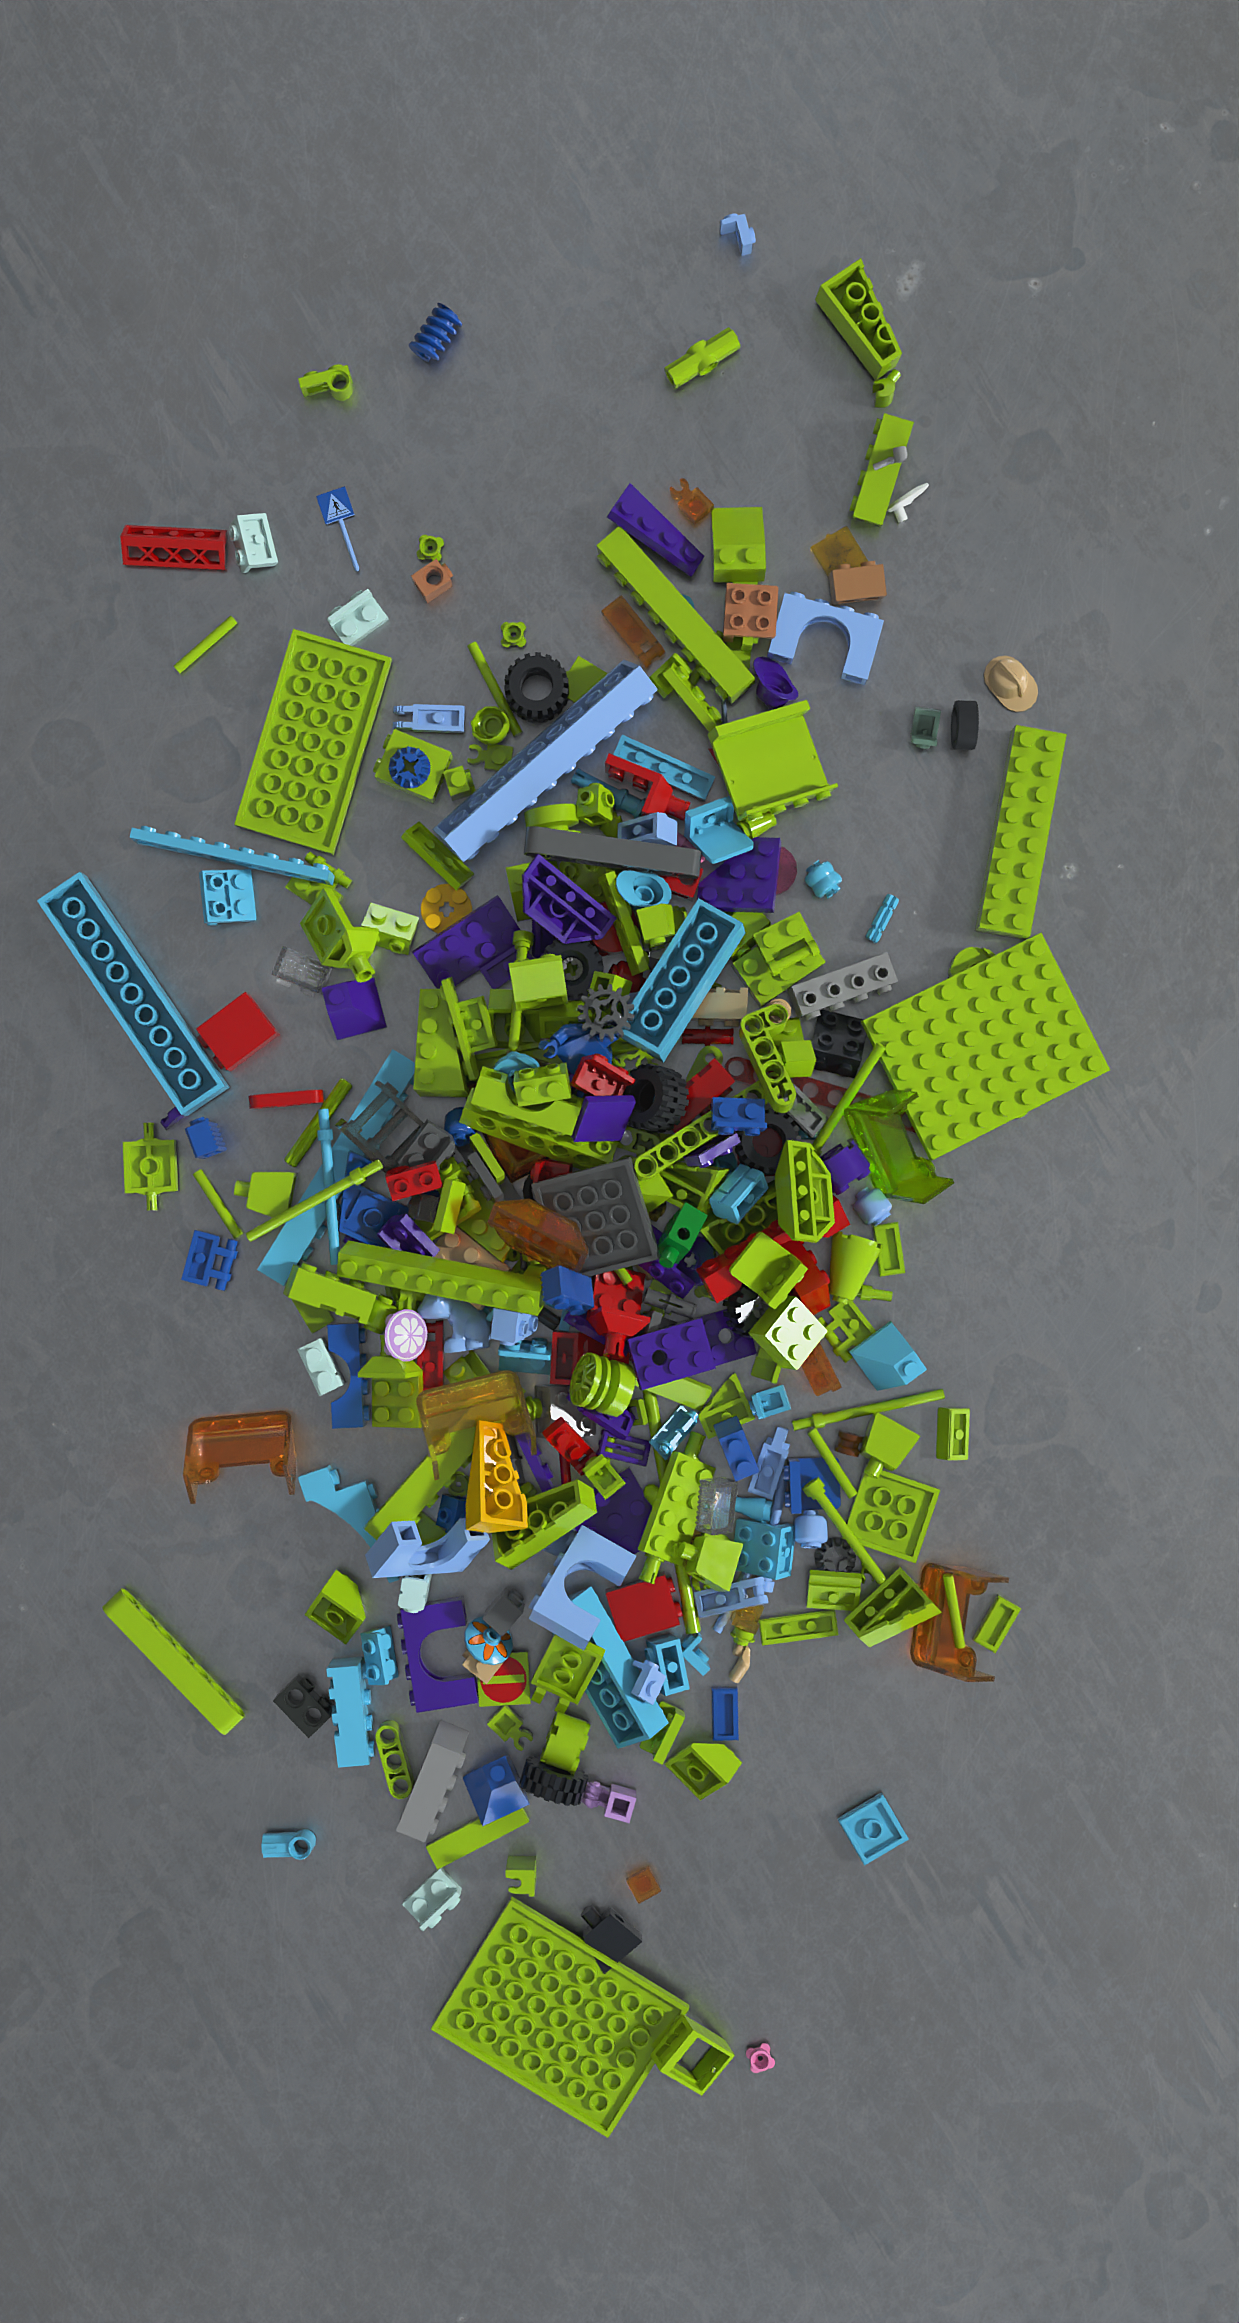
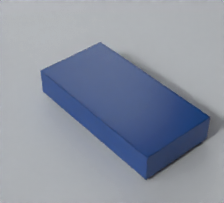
M711 1687L713 1741L739 1740L738 1688Z

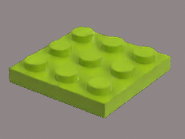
M883 1469L878 1479L868 1476L863 1471L846 1524L863 1546L916 1563L940 1489Z

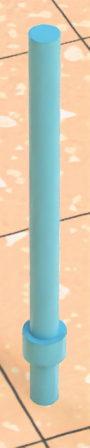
M319 1109L320 1130H317L318 1141H321L325 1189L334 1184L331 1140L334 1139L333 1129H330L329 1110ZM334 1195L325 1200L331 1265L338 1264V1252L340 1251L336 1196Z

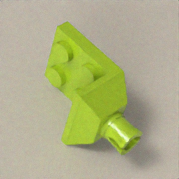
M323 888L300 922V925L322 965L351 969L357 982H366L375 974V970L370 965L368 959L374 951L379 930L370 927H353L332 888Z
M380 1335V1355L373 1356L358 1372V1378H372V1427L422 1428L423 1370L413 1360L401 1361L398 1358L395 1359L393 1356L387 1355L384 1351V1335Z

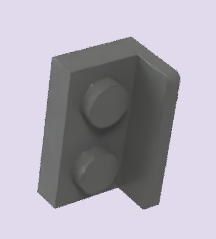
M427 1119L398 1157V1164L413 1167L436 1160L439 1170V1165L442 1161L450 1158L455 1150L453 1135Z

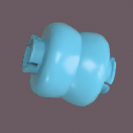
M818 860L813 863V866L811 865L806 869L808 874L804 881L812 888L816 897L822 898L826 895L829 899L841 889L838 885L841 883L842 877L834 871L830 862L825 861L820 864Z

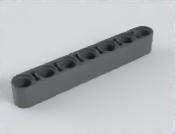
M535 826L526 827L524 855L530 857L540 854L544 859L685 879H698L700 875L702 852L690 848Z

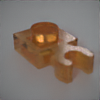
M681 478L680 485L683 487V490L677 491L671 486L670 494L675 500H681L678 502V508L696 525L714 510V504L698 487L690 491L687 480Z

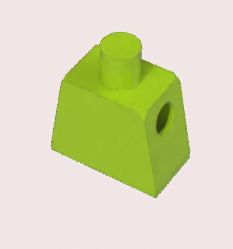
M252 1172L251 1182L236 1181L234 1195L248 1197L246 1208L275 1217L292 1207L298 1173Z
M879 1412L874 1413L870 1417L860 1449V1454L869 1459L864 1473L878 1479L883 1468L889 1471L897 1469L919 1440L920 1435Z
M695 1537L693 1545L682 1542L678 1548L677 1555L688 1560L685 1568L687 1574L715 1591L730 1592L743 1544L712 1537Z

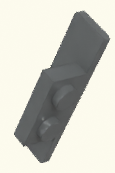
M470 1143L465 1146H456L468 1165L466 1169L473 1180L477 1179L482 1186L480 1191L487 1201H492L509 1228L518 1224L516 1210L527 1208L507 1176L505 1175L504 1183L498 1186L477 1152H474L471 1148Z

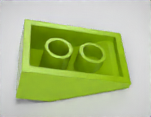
M762 507L711 508L713 582L764 581L766 551Z

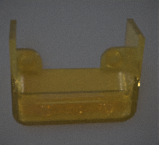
M499 1371L427 1389L417 1396V1410L434 1480L440 1479L436 1455L443 1454L449 1450L451 1446L450 1433L474 1427L479 1420L488 1422L500 1420L502 1429L509 1435L525 1433L531 1455H537L536 1434L519 1377L513 1371Z

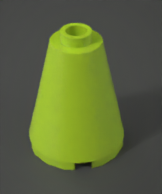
M840 1231L832 1235L829 1294L833 1295V1301L847 1304L848 1300L854 1301L879 1256L883 1244H878V1242L852 1234L844 1235Z

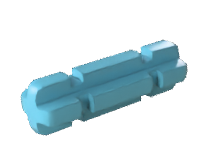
M890 894L886 895L882 903L883 906L879 908L871 924L872 928H869L866 934V939L873 943H877L882 936L881 931L885 930L893 914L892 910L896 908L899 902L897 897Z

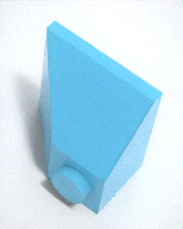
M891 1321L849 1351L877 1391L907 1385L927 1370L915 1351Z

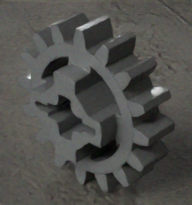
M601 984L598 985L597 992L591 988L588 989L589 998L583 995L581 997V1001L585 1005H578L577 1011L583 1013L578 1016V1022H585L582 1026V1031L591 1030L589 1037L592 1039L597 1034L599 1035L600 1042H603L605 1036H608L609 1040L613 1042L615 1034L622 1038L624 1035L622 1029L630 1030L631 1028L627 1021L634 1020V1015L629 1013L634 1010V1004H627L630 1000L629 994L622 997V988L617 989L616 992L612 991V984H609L607 990H604ZM601 997H609L608 999H605V1000H601V1001L598 1000V998H601ZM618 1003H620V1005L623 1008L624 1016H621V1013L617 1012L616 1007ZM611 1006L610 1015H606L601 1020V1012H605ZM588 1009L595 1015L593 1023L589 1019ZM606 1026H614V1028L611 1029H603Z

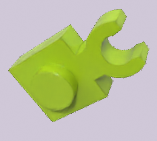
M471 744L469 749L477 751L479 754L475 759L468 758L467 762L470 765H479L483 762L485 763V770L497 772L512 759L514 748L512 746L496 744L488 745L487 750H482L479 745Z
M503 1705L487 1721V1725L504 1742L511 1737L514 1740L515 1748L519 1751L524 1749V1746L519 1742L521 1737H526L529 1741L533 1740V1735L529 1730L520 1728L523 1725V1720L507 1705Z

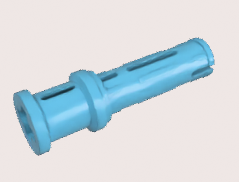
M579 768L575 771L576 774L573 775L571 780L572 784L584 788L591 783H600L614 793L615 802L613 807L619 811L621 809L633 815L634 819L641 817L646 801L645 798L641 800L630 794L628 789L622 788L619 790Z

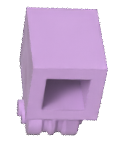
M597 1781L587 1782L582 1803L592 1809L593 1807H598V1805L604 1807L605 1817L630 1823L636 1802V1790L612 1783L609 1788L600 1785V1782Z

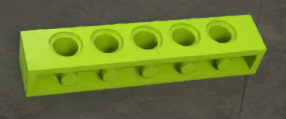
M471 1088L459 1123L551 1159L572 1163L573 1167L580 1170L612 1162L618 1145L617 1142H574L570 1135H558L552 1132L551 1129L542 1126L533 1127L521 1119H508L496 1111L480 1110L476 1105L471 1104L475 1088Z

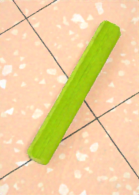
M341 1078L319 1108L329 1110V1120L352 1088L351 1083ZM318 1111L284 1159L292 1167H297L318 1137L317 1130H320Z

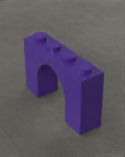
M464 1596L427 1601L424 1610L418 1613H409L401 1608V1613H397V1622L399 1629L404 1631L405 1639H401V1648L403 1655L407 1654L409 1664L405 1665L407 1680L412 1682L413 1690H409L411 1706L416 1707V1713L478 1703L477 1678L473 1673L448 1677L436 1675L424 1665L420 1652L422 1641L430 1633L442 1629L466 1626L467 1615Z

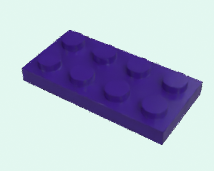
M497 895L413 950L412 953L436 989H440L442 980L452 977L456 986L479 971L480 968L514 947L513 933L520 930V928Z

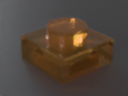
M649 1866L626 1878V1882L638 1904L661 1892V1887Z

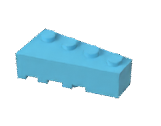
M363 1656L334 1658L327 1666L326 1671L327 1677H333L330 1680L329 1697L335 1700L336 1705L332 1706V1722L338 1728V1731L334 1733L338 1768L369 1765L372 1757H375L376 1749L375 1741H370V1731H373V1716L368 1715L367 1705H371V1691L366 1689L365 1679H368Z

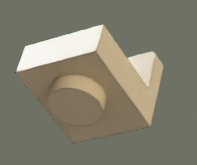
M468 1649L462 1655L465 1658L462 1665L486 1684L503 1664V1662L496 1665L483 1664L476 1660Z

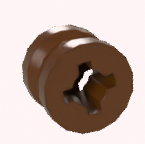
M839 1430V1442L835 1445L834 1451L859 1457L860 1451L858 1447L863 1442L864 1437Z

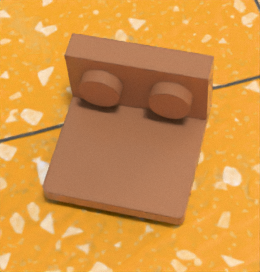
M727 583L723 642L733 643L734 636L775 638L778 586Z

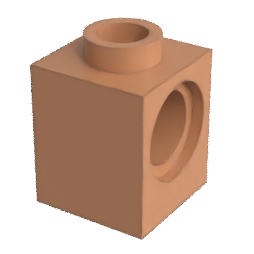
M437 558L411 575L414 585L427 603L453 587L450 579L453 577V574L445 563L441 565ZM432 575L441 577L440 581L434 585L427 582L428 578Z

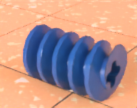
M437 303L438 308L435 307L432 310L433 316L426 318L427 325L423 324L420 327L421 333L415 334V341L409 343V348L426 362H430L431 358L438 361L440 358L435 351H445L441 342L450 344L451 340L447 334L449 333L454 336L457 334L452 326L462 327L463 325L458 316L442 303Z

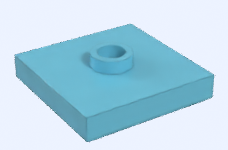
M882 1792L837 1818L864 1866L909 1840Z

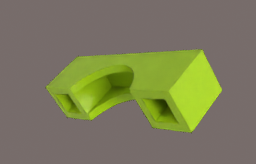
M482 1066L471 1104L476 1105L478 1109L483 1111L492 1110L499 1112L508 1119L517 1118L524 1120L533 1127L542 1126L549 1128L558 1135L567 1134L572 1136L583 1098L571 1095V1098L518 1107L516 1094L509 1084L508 1074Z

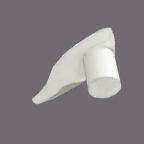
M925 483L912 489L890 504L887 511H894L898 523L907 520L908 518L903 507L911 504L916 497L927 489L929 484Z

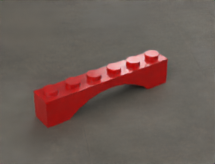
M834 1195L835 1223L822 1237L829 1238L851 1225L839 1199ZM778 1219L770 1223L769 1227L760 1231L780 1245L792 1240L778 1225ZM759 1232L749 1235L745 1241L727 1248L723 1254L705 1261L701 1267L696 1269L705 1289L716 1303L740 1290L742 1282L731 1275L729 1268Z

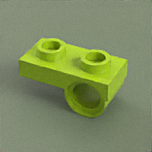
M333 365L326 371L319 373L311 371L298 378L304 397L330 390L333 398L344 401L350 398L353 392V381L348 365ZM338 381L346 382L343 388H334Z

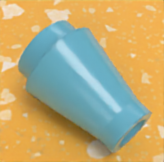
M736 1497L734 1512L741 1513L761 1523L763 1521L769 1522L773 1501H769L764 1497Z

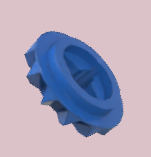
M407 746L406 748L398 749L390 758L389 772L393 781L399 786L416 788L427 780L430 774V762L427 755L419 748ZM403 759H406L409 763L417 762L414 766L416 776L409 771H403L405 768Z

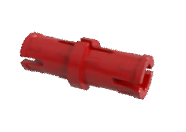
M705 1026V1029H685L682 1033V1044H705V1046H710V1044L733 1045L734 1029H710V1026Z

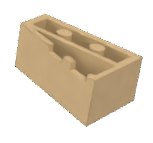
M716 987V989H710L690 1021H698L699 1026H714V1022H724V1027H739V1023L747 1015L748 988L730 990L725 989V987Z

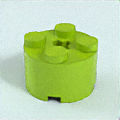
M557 1711L550 1725L545 1747H543L540 1762L575 1773L580 1761V1752L584 1751L589 1736L587 1735L591 1724Z

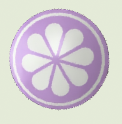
M403 1309L388 1315L385 1320L386 1327L384 1332L385 1353L401 1361L414 1360L423 1352L426 1346L427 1327L421 1315L409 1309Z

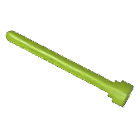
M518 930L513 933V945H515L517 950L516 960L527 958V951L530 950L534 942V934L532 932ZM514 994L508 1044L511 1051H517L519 1048L522 1011H516Z
M819 1477L808 1482L802 1488L807 1497L817 1500L875 1581L880 1585L886 1581V1577L824 1494V1483Z

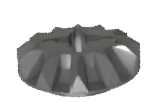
M828 1538L827 1542L821 1544V1548L816 1549L815 1564L818 1570L850 1573L855 1567L856 1554L847 1541L842 1538ZM833 1548H835L839 1556L846 1557L843 1560H839L838 1569H836L832 1561H824L833 1556Z

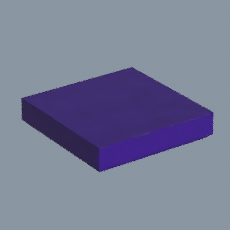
M633 1095L585 1096L571 1136L573 1141H621L636 1103Z

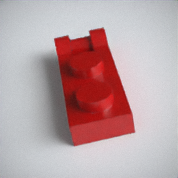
M424 1320L427 1333H435V1341H427L423 1352L417 1357V1365L423 1370V1393H443L444 1320H436L435 1323H426V1320Z
M562 1416L541 1432L545 1439L581 1476L584 1475L582 1469L587 1461L594 1456L598 1457L595 1450ZM584 1454H586V1456H585L582 1460H580V1461L578 1460V1459H580Z

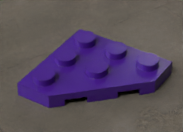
M754 837L752 839L754 843L752 850L729 858L699 882L697 900L699 898L722 912L774 913L781 839Z

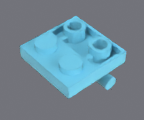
M251 869L204 870L199 872L204 924L215 926L217 923L254 922L257 920Z

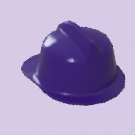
M763 656L757 657L753 661V668L759 679L756 695L770 710L783 707L789 700L798 698L797 689L781 665Z

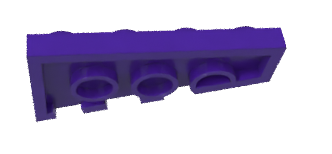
M629 483L607 515L608 519L690 577H692L705 557L631 483Z

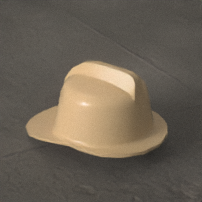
M998 656L988 663L984 672V680L987 687L1001 704L1014 712H1022L1031 708L1036 702L1038 688L1034 678L1022 663L1010 656Z

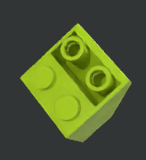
M546 954L539 959L529 960L528 958H520L513 963H509L516 1011L568 1003L561 955Z

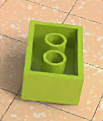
M803 939L772 956L777 961L807 945ZM757 946L732 963L731 967L743 985L748 988V992L759 1008H761L823 966L826 961L821 954L814 957L810 955L780 970V974L773 976Z

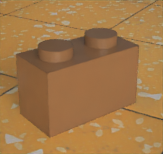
M875 561L862 562L860 567L850 568V564L837 565L835 570L828 574L832 605L879 600L887 596L883 564L876 565Z

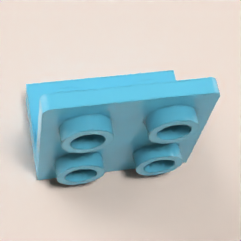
M532 1338V1341L520 1340L512 1346L500 1344L498 1349V1355L500 1356L498 1370L550 1375L552 1342H547L545 1338Z
M742 1518L737 1519L734 1542L742 1543L743 1547L736 1570L773 1580L791 1576L795 1525L785 1523L773 1526Z

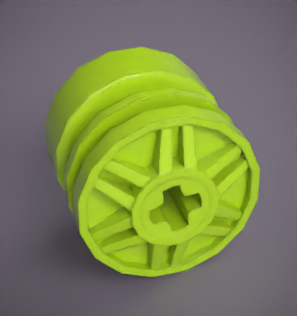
M575 804L546 805L524 812L526 827L535 826L581 833L580 831L568 829L579 823V819L576 818L577 805Z
M586 1353L577 1363L572 1375L569 1392L571 1402L575 1406L585 1407V1409L589 1410L596 1409L599 1413L618 1417L628 1407L635 1387L634 1368L627 1363L617 1360L609 1361L607 1357Z

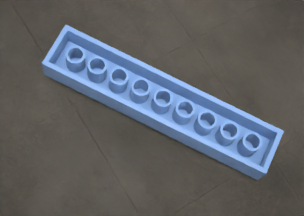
M627 660L621 661L432 830L463 862L471 860L479 853V848L483 844L493 841L499 835L498 831L501 828L512 824L518 818L517 814L524 808L527 809L534 805L538 800L537 797L543 791L552 789L557 783L556 780L563 773L571 772L581 757L590 755L595 750V745L599 741L609 738L615 732L614 728L621 722L624 723L631 719L634 715V710L640 705L643 706L650 702L654 697L653 694L658 689L639 665Z

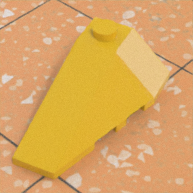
M479 1420L476 1424L466 1499V1530L494 1533L528 1528L525 1494H521L517 1482L520 1478L517 1470L514 1471L510 1459L511 1450L503 1424Z

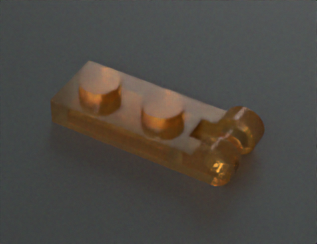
M622 595L601 610L602 615L645 669L652 664L651 661L658 656L660 658L666 653L662 645ZM647 642L651 648L644 653L640 647Z

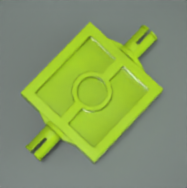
M143 1123L144 1138L133 1142H123L125 1193L146 1195V1211L158 1210L157 1195L163 1192L178 1191L176 1140L154 1138V1123Z

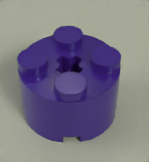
M853 1138L847 1140L849 1145L843 1147L840 1143L820 1156L831 1174L832 1193H836V1195L846 1191L850 1187L848 1183L857 1178L859 1181L871 1173L869 1170L870 1162Z

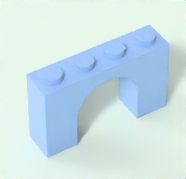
M798 592L785 593L776 622V636L771 640L767 658L791 665L799 636L803 630L817 622H828L840 628L848 642V652L840 679L865 685L884 620L879 619V616L873 613L865 612L864 615L856 613L853 608L841 605L839 608L831 606L828 601L823 599L809 600Z
M460 1518L445 1536L433 1543L421 1546L422 1541L415 1521L391 1522L365 1554L372 1578L463 1572L489 1542L490 1538L488 1533L466 1530V1518Z
M582 1525L578 1533L574 1531L571 1533L565 1544L569 1546L567 1552H560L554 1563L557 1569L553 1575L551 1573L547 1574L541 1587L545 1588L541 1596L536 1594L528 1608L532 1609L529 1617L531 1621L584 1651L601 1619L576 1606L568 1598L564 1588V1579L572 1572L588 1570L599 1574L620 1587L636 1555Z

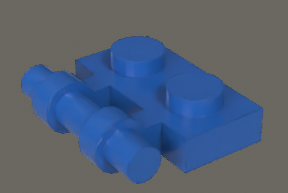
M194 1230L181 1280L208 1286L210 1277L217 1279L215 1289L225 1291L227 1281H230L232 1276L230 1269L233 1259L237 1257L238 1251H236L238 1241L228 1238L226 1248L219 1247L221 1236ZM216 1254L223 1256L220 1270L213 1269Z

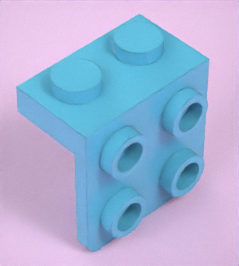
M730 796L685 812L684 837L697 850H700L702 855L712 864L750 851L754 845L753 841L733 822L734 807Z

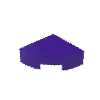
M174 1107L167 1113V1117L161 1119L160 1123L165 1130H168L185 1116L181 1115L178 1109Z

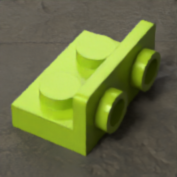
M660 1701L659 1706L669 1723L652 1738L640 1742L639 1746L641 1749L653 1754V1761L663 1765L685 1719V1713L683 1710L665 1701Z

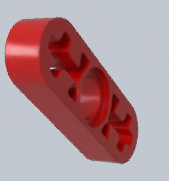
M323 1090L248 1096L249 1109L324 1103Z

